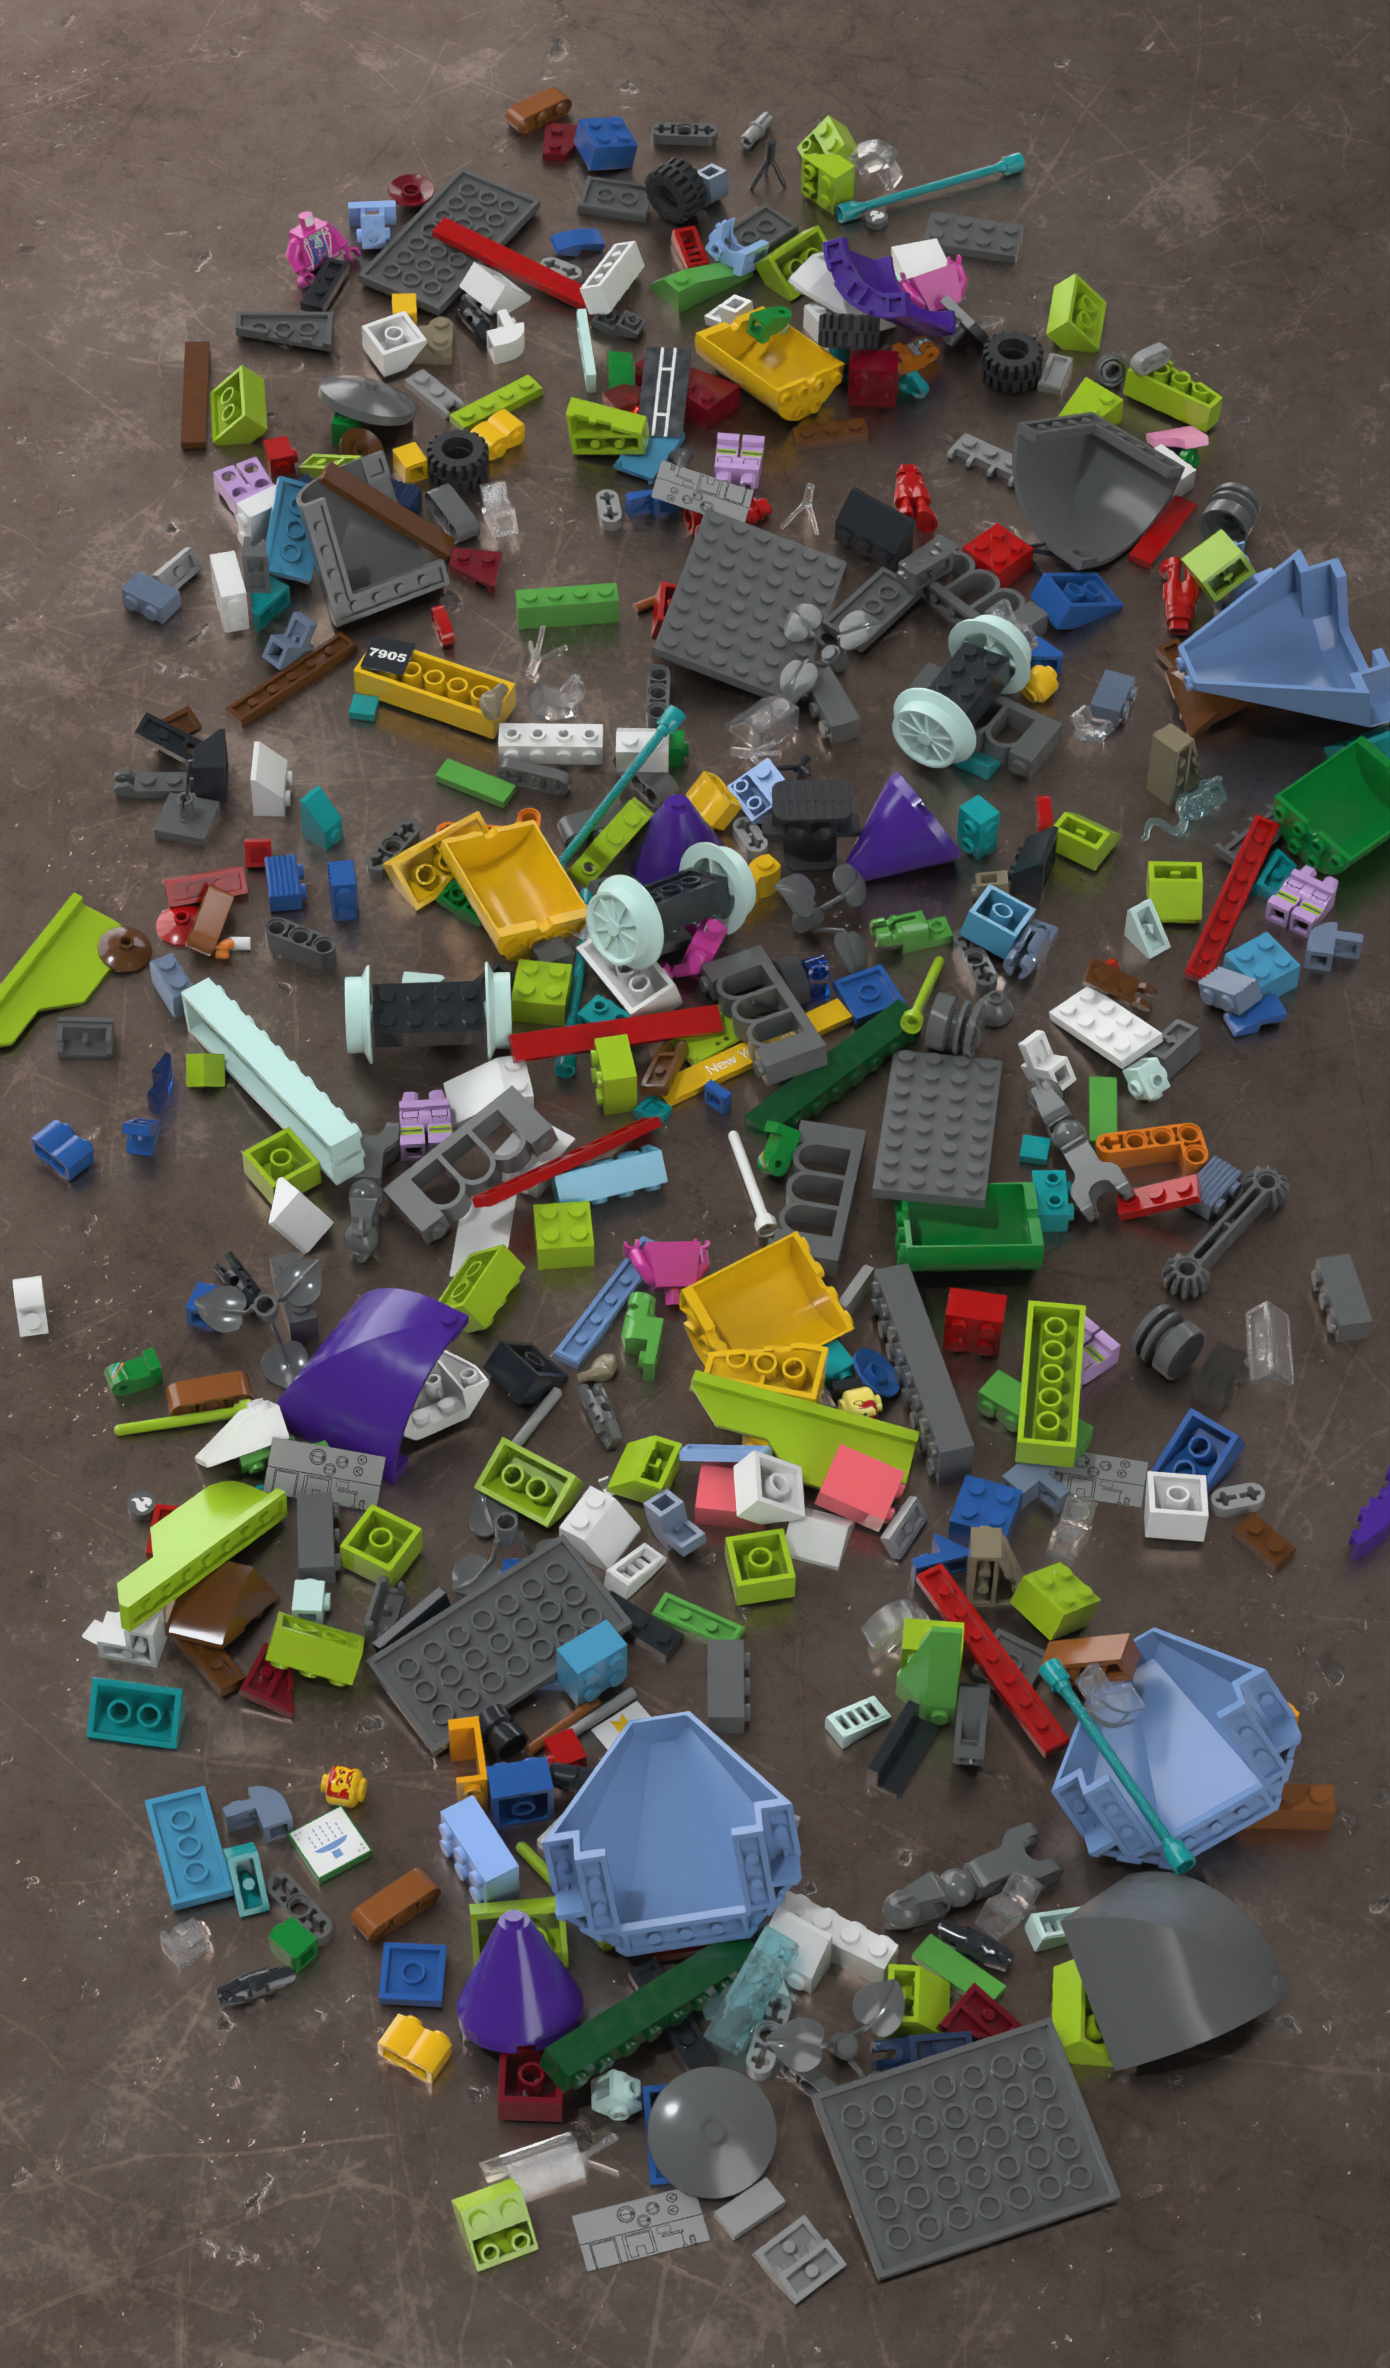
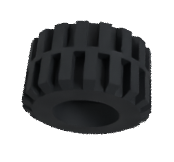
M672 157L667 159L649 173L644 182L646 185L644 187L647 193L646 197L653 209L660 216H663L665 220L675 224L683 223L706 204V199L708 198L703 178L690 163L685 162L681 158Z
M823 313L819 315L818 345L822 348L878 349L880 318L874 315Z
M1007 330L1002 331L1001 334H994L993 337L987 339V343L983 346L981 369L983 379H986L988 385H993V389H1000L1005 393L1007 391L1017 393V391L1025 392L1027 388H1034L1042 374L1044 353L1043 348H1041L1042 344L1036 341L1034 336H1028V333H1020L1016 330H1013V332H1008Z
M456 428L452 431L448 429L443 434L438 433L435 435V438L430 440L427 446L428 475L430 481L434 482L436 487L449 483L456 493L457 491L465 493L470 489L475 490L477 486H482L485 483L484 480H487L489 476V447L485 443V439L479 437L478 433H471L468 429L459 430V428Z

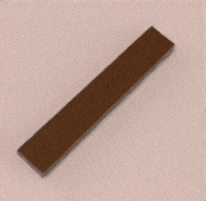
M209 341L185 342L181 449L206 448Z
M329 461L325 465L319 483L444 561L450 557L456 541L455 538L335 463Z
M337 633L226 707L225 715L241 728L245 727L358 651L357 644L343 633Z

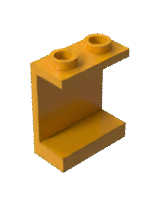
M479 1717L448 1720L451 1762L475 1759L478 1774L456 1778L457 1803L473 1795L483 1811H489L488 1779Z

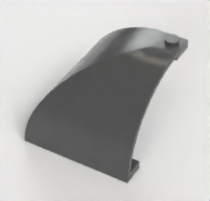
M1094 412L1019 422L1014 437L1012 474L1021 510L1041 542L1045 541L1046 547L1051 552L1068 562L1072 569L1078 571L1108 563L1132 547L1162 513L1185 469L1183 465Z
M377 451L339 466L398 503L383 451ZM322 475L305 485L297 494L296 502L328 613L335 626L344 625L450 585L444 560L439 559L430 563L417 543L319 483Z
M1160 1871L1129 1874L1060 1921L1115 2071L1180 2052L1222 2035L1256 2018L1289 1995L1286 1979L1280 1973L1268 1943L1253 1921L1228 1897L1207 1884L1184 1875Z

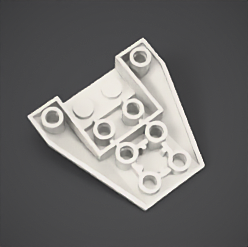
M824 252L812 254L788 280L798 293L810 297L835 313L869 315L848 303L836 289L832 274L826 267ZM880 319V331L897 326Z
M445 1350L431 1371L417 1398L403 1436L417 1441L469 1418L489 1386L487 1377L476 1365Z

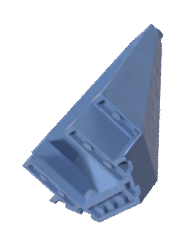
M1299 549L1178 646L1180 657L1176 658V665L1179 673L1184 672L1185 674L1184 682L1188 691L1197 690L1365 727H1374L1390 722V663L1383 649L1379 648L1372 650L1373 667L1369 668L1349 628L1347 575L1338 558L1308 566L1301 549Z
M1154 1627L1133 1639L1141 1653L1133 1680L1092 1684L1084 1708L1130 1773L1171 1836H1174L1176 1840L1181 1839L1195 1857L1279 1809L1282 1800L1281 1793L1285 1782L1287 1783L1294 1763L1293 1756L1297 1744H1300L1302 1735L1295 1720V1713L1267 1670ZM1078 1720L1051 1793L1079 1834L1085 1838L1089 1855L1093 1857H1099L1100 1855L1116 1857L1117 1861L1139 1865L1142 1862L1157 1864L1159 1868L1171 1870L1172 1868L1164 1857L1165 1852L1162 1842Z
M690 1711L629 1720L542 1842L552 1893L555 1895L556 1918L563 1922L568 1920L577 1925L582 1933L599 1942L603 1940L616 1947L618 1953L625 1957L751 1938L758 1930V1924L766 1915L770 1916L783 1902L788 1890L793 1885L797 1886L802 1880L800 1866L801 1850L792 1803Z

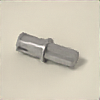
M764 112L755 122H751L748 125V130L739 138L741 146L750 149L757 139L764 136L765 129L773 121V116L769 112Z

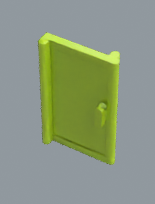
M720 1012L724 1029L722 1033L670 1040V1042H672L674 1048H676L679 1041L687 1042L689 1051L686 1060L693 1066L741 1041L734 1034L731 1018L724 1016Z

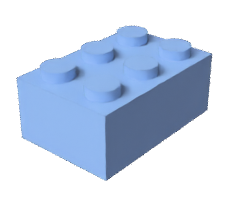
M472 1795L440 1811L441 1824L438 1826L442 1835V1840L439 1841L440 1847L447 1858L451 1856L456 1863L454 1867L459 1878L462 1881L466 1880L471 1888L469 1890L474 1902L477 1904L510 1901L520 1897L519 1865L475 1797Z

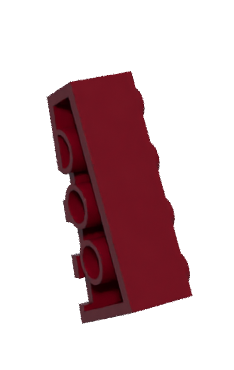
M645 357L635 364V386L639 389L642 388ZM690 367L684 417L707 432L740 407V385Z

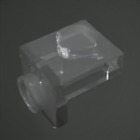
M1083 705L1069 717L1077 740L1100 743L1115 730L1112 721L1093 718L1088 705Z

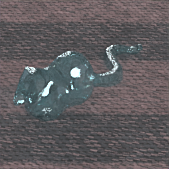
M1216 776L1200 780L1199 786L1195 791L1179 795L1175 804V810L1180 818L1179 824L1173 827L1161 818H1151L1145 824V834L1140 838L1141 842L1150 838V830L1154 825L1159 826L1170 835H1182L1187 830L1189 821H1198L1207 816L1212 808L1224 804L1228 797L1224 786L1221 784L1223 777Z

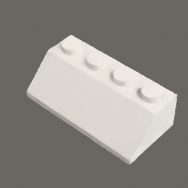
M591 938L576 947L579 954L631 1017L673 1011L683 1004L676 984L657 962L645 969H632L626 965L612 964L597 951Z

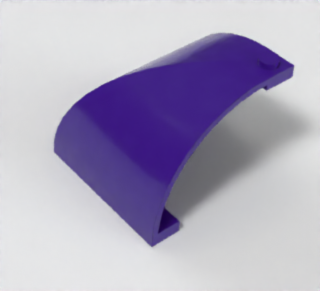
M381 1288L363 1294L278 1399L276 1404L280 1407L287 1431L310 1443L326 1440L331 1448L386 1457L382 1480L393 1485L409 1465L408 1458L401 1455L399 1450L406 1425L417 1398L450 1342L453 1343L469 1323L468 1315L431 1297L409 1290Z

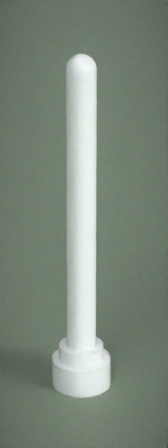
M731 1131L728 1134V1138L757 1215L754 1223L757 1235L761 1238L772 1237L775 1235L776 1228H779L776 1218L767 1213L739 1133Z

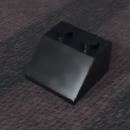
M225 729L217 730L193 748V759H188V774L194 776L190 777V792L195 793L198 798L220 801V803H228L229 763Z
M1053 826L1028 836L1023 847H1018L1015 855L1016 866L1011 865L1008 873V881H1011V893L1041 900L1055 864L1059 827Z
M500 1340L482 1367L490 1375V1380L508 1391L509 1398L518 1404H536L546 1397L553 1387H560L569 1378L532 1342Z

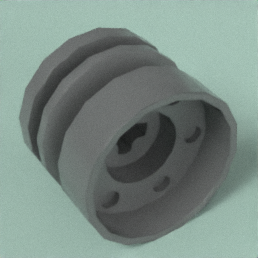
M1231 482L1217 486L1199 519L1198 528L1202 537L1207 540L1222 529L1233 542H1246L1261 513V503L1258 496L1242 484Z
M939 992L929 1016L925 1035V1047L944 1051L949 1041H952L953 1054L958 1055L963 1046V1056L970 1059L979 1045L984 1031L985 1003L977 1002L972 1011V1000L967 999L961 1010H959L957 996Z
M1163 1303L1154 1308L1139 1324L1131 1339L1130 1350L1135 1355L1140 1356L1144 1362L1150 1363L1153 1361V1368L1167 1380H1174L1180 1377L1195 1362L1205 1344L1206 1334L1191 1321L1183 1322L1184 1318L1181 1313L1175 1312L1172 1306Z

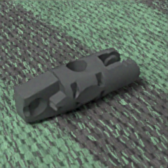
M602 1383L593 1385V1393L587 1384L577 1386V1392L595 1432L600 1436L607 1449L617 1448L623 1438L620 1431L621 1426Z

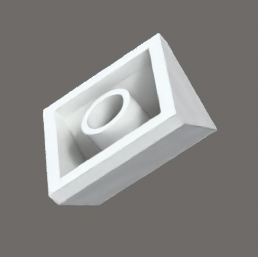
M283 1177L278 1178L269 1224L303 1254L308 1253L334 1222Z
M805 1507V1517L801 1520L789 1521L786 1540L791 1558L839 1570L855 1522L844 1517Z

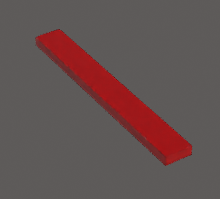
M446 217L432 230V237L577 309H586V312L589 314L580 288L583 286L582 284Z
M1255 814L1183 973V977L1198 983L1203 977L1206 978L1207 974L1210 975V972H1214L1280 824Z
M718 1004L511 1034L508 1036L513 1063L588 1053L590 1050H595L596 1038L627 1034L630 1046L717 1034L722 1033L724 1029Z
M657 1116L641 1118L482 1192L472 1198L474 1207H491L662 1126L660 1118Z
M940 1563L916 1575V1582L944 1621L964 1623L963 1647L1044 1759L1067 1748L1071 1739L943 1564Z

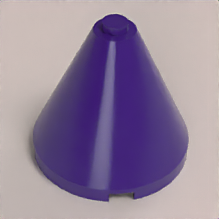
M896 771L888 777L846 863L855 867L866 882L953 862L961 856V852L911 786Z
M680 794L671 795L666 798L629 843L624 855V872L630 871L644 886L679 872L681 859L686 850L692 845L700 842L713 843L719 847H725V845L686 796Z
M510 1910L503 1914L496 1923L458 1998L457 2015L459 2027L469 2040L483 2048L502 2053H517L516 2046L535 2045L536 2051L544 2050L577 2029L582 2023L584 2017V1998L579 1985L526 1913L519 1910Z

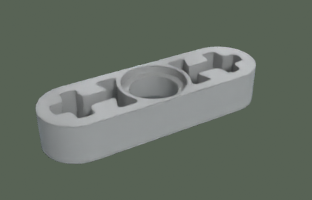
M773 1993L765 1998L746 2057V2072L750 2078L756 2081L769 2079L774 2072L775 2062L778 2059L773 2050L760 2039V2034L764 2031H774L777 2027L790 2020L791 2002L787 1996L781 1993ZM776 2005H780L782 2007L778 2012L776 2022L771 2021L772 2009ZM761 2052L766 2053L765 2065L761 2069H757L756 2064L759 2062Z

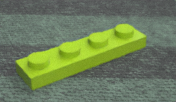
M528 374L451 413L450 422L459 430L468 429L471 431L476 425L487 421L497 411L506 409L510 412L543 395V387Z

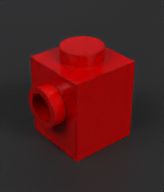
M282 436L263 440L264 459L271 478L295 474V463H298L296 448H291L288 437Z
M573 1728L544 1738L545 1757H547L549 1766L552 1762H560L561 1764L587 1767V1755Z

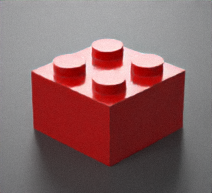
M996 523L964 545L962 552L973 558L975 570H988L999 578L1000 588H1007L1032 570L1034 548L999 523Z
M950 1287L945 1316L943 1348L956 1352L964 1351L978 1353L983 1356L999 1357L1007 1296Z

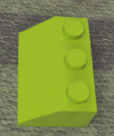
M819 225L802 231L754 265L767 287L788 301H792L801 294L788 282L789 278L812 254L823 252V242L827 240Z
M1076 273L1054 286L1046 335L1061 349L1098 352L1107 302Z
M241 365L210 392L212 439L215 445L252 443L258 437L263 436L266 430H268L264 379Z
M504 1244L469 1253L438 1301L468 1315L469 1323L463 1331L467 1333L478 1330L483 1331L493 1323V1316L507 1301L506 1296L520 1282V1275L524 1271L525 1266Z
M502 1437L474 1488L539 1524L550 1528L571 1509L585 1483L576 1475Z
M278 1611L265 1660L271 1661L270 1664L276 1668L287 1669L291 1667L298 1669L299 1673L306 1677L316 1678L318 1675L328 1678V1682L337 1686L353 1685L363 1653L364 1636Z
M555 1897L469 1904L474 1966L499 1918L510 1910H519L531 1918L564 1966L569 1967L566 1920L563 1922L556 1918Z
M1074 1959L1053 1967L1052 2021L1068 2062L1071 2064L1113 2067Z

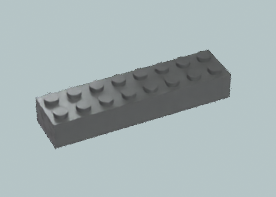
M909 1263L876 1269L875 1281L871 1282L873 1299H870L871 1312L873 1316H878V1331L880 1337H885L887 1357L889 1361L893 1360L895 1364V1380L897 1383L902 1384L904 1405L909 1406L911 1409V1425L913 1429H918L920 1432L918 1444L921 1452H926L928 1457L926 1459L928 1473L930 1476L934 1475L937 1486L962 1481L965 1479L966 1474L970 1476L972 1474L974 1443Z

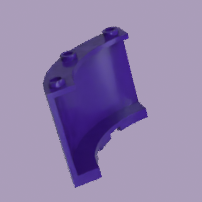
M844 237L823 242L826 267L832 274L835 281L834 285L843 298L856 309L924 335L950 336L956 334L954 310L930 311L919 307L911 301L910 293L904 292L897 280L892 256L873 260L849 250L848 239Z

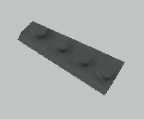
M237 311L236 335L331 352L333 312Z

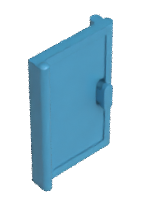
M683 432L682 437L650 436L645 454H621L613 468L648 480L649 485H653L656 481L661 461L669 462L668 454L680 447L685 440V432Z

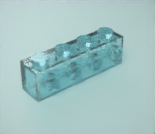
M766 1925L703 2037L736 2057L740 2051L743 2052L750 2042V2033L754 2026L763 2019L767 2011L766 2005L771 1996H774L780 1989L785 1971L794 1964L799 1953L797 1950L800 1946L791 1938Z

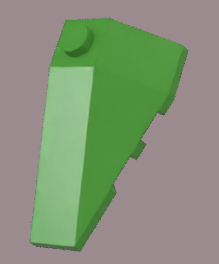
M720 262L683 269L651 283L649 288L679 314L753 276L754 271L740 277L733 274V267Z
M932 1626L920 1641L917 1652L908 1657L905 1668H900L897 1672L895 1694L905 1703L911 1700L920 1704L919 1717L937 1725L954 1724L963 1628Z

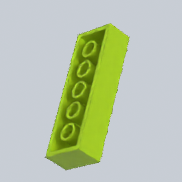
M1028 1301L1015 1462L1074 1468L1086 1314L1085 1305Z

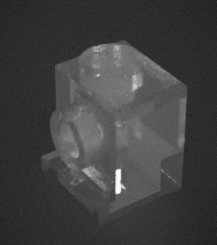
M194 1917L186 1923L182 1922L176 1925L169 1935L165 1931L159 1934L162 1950L180 1971L211 1949L209 1941L211 1932L202 1920L197 1921Z

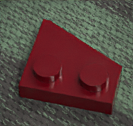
M546 123L542 152L543 161L566 162L570 158L571 153L577 150L574 144L577 124Z
M453 547L449 561V572L458 577L465 578L474 585L479 582L487 586L488 592L495 594L502 564V552Z
M264 1642L238 1695L291 1719L295 1710L292 1698V1691L294 1689L293 1677L291 1676L292 1668H276L270 1664L271 1661L265 1660L269 1644Z
M974 1982L936 2026V2029L944 2033L971 2031L972 2042H976L1019 2028L1022 2024Z

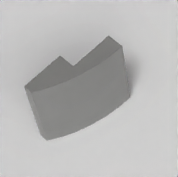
M805 2214L752 2254L765 2273L795 2305L847 2265L828 2239L823 2240Z

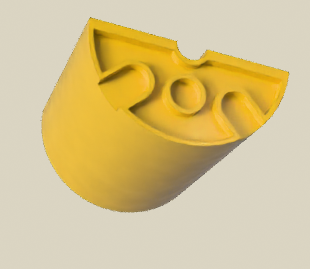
M763 306L735 317L730 325L724 321L696 333V353L704 362L735 384L740 385L743 390L786 420L798 421L811 413L818 412L835 386L839 385L843 379L842 372L845 363L791 325H789L787 333L772 335L769 342L761 344L749 335L746 329L750 313L765 309Z
M534 820L519 821L503 827H493L487 832V835H483L480 831L458 837H448L442 840L440 846L441 856L500 955H504L507 960L518 962L519 959L531 960V946L557 936H561L565 940L573 934L574 929H576L577 933H580L587 925V906Z
M797 1231L681 1290L679 1307L687 1315L688 1319L683 1324L690 1342L704 1366H706L709 1352L741 1348L745 1350L764 1349L763 1346L773 1345V1347L791 1346L790 1343L796 1342L823 1346L854 1329L851 1315L841 1307L834 1287H827L824 1284L822 1277L825 1274L819 1262L814 1261L810 1254L808 1242L804 1237H800Z

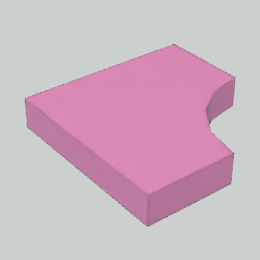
M1194 426L1146 434L1147 443L1154 448L1163 444L1165 447L1191 449L1209 444L1208 436Z

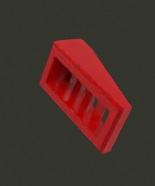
M696 226L673 230L671 240L686 269L710 265ZM697 253V255L688 256V254ZM697 259H700V260H701V261L692 262V263L690 262V261H692V260H697Z

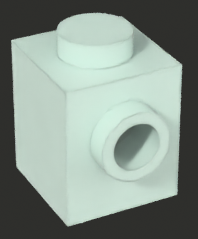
M311 1578L295 1580L292 1615L323 1624L325 1611H330L331 1593H326L325 1581Z

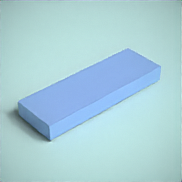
M687 1444L679 1451L680 1461L740 1462L754 1450L772 1456V1447L758 1445Z

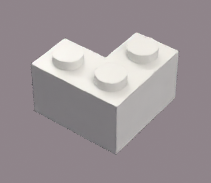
M163 1609L131 1632L121 1628L120 1612L107 1611L97 1639L99 1657L157 1668L167 1640Z

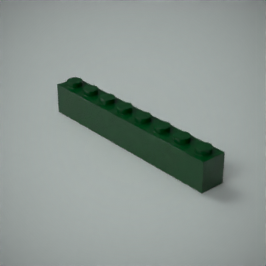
M897 999L827 1052L828 1065L797 1075L745 1114L743 1133L764 1150L770 1134L764 1131L767 1120L779 1122L799 1130L801 1120L807 1121L811 1117L819 1115L828 1104L839 1100L845 1091L852 1086H857L866 1075L872 1071H877L883 1062L893 1057L895 1052L919 1038L921 1029L917 1033L910 1034L905 1032L900 1025L904 1012L911 1008L900 999Z
M749 1938L708 1945L546 2047L540 2066L563 2093L573 2087L575 2089L582 2087L594 2073L607 2071L616 2059L621 2056L625 2058L630 2056L641 2043L646 2040L648 2042L654 2041L661 2035L663 2029L670 2025L673 2027L679 2025L687 2017L688 2013L693 2010L700 2011L704 2009L712 1998L718 1994L720 1996L726 1995L740 1980L747 1981L751 1979L759 1969L757 1966L762 1953Z

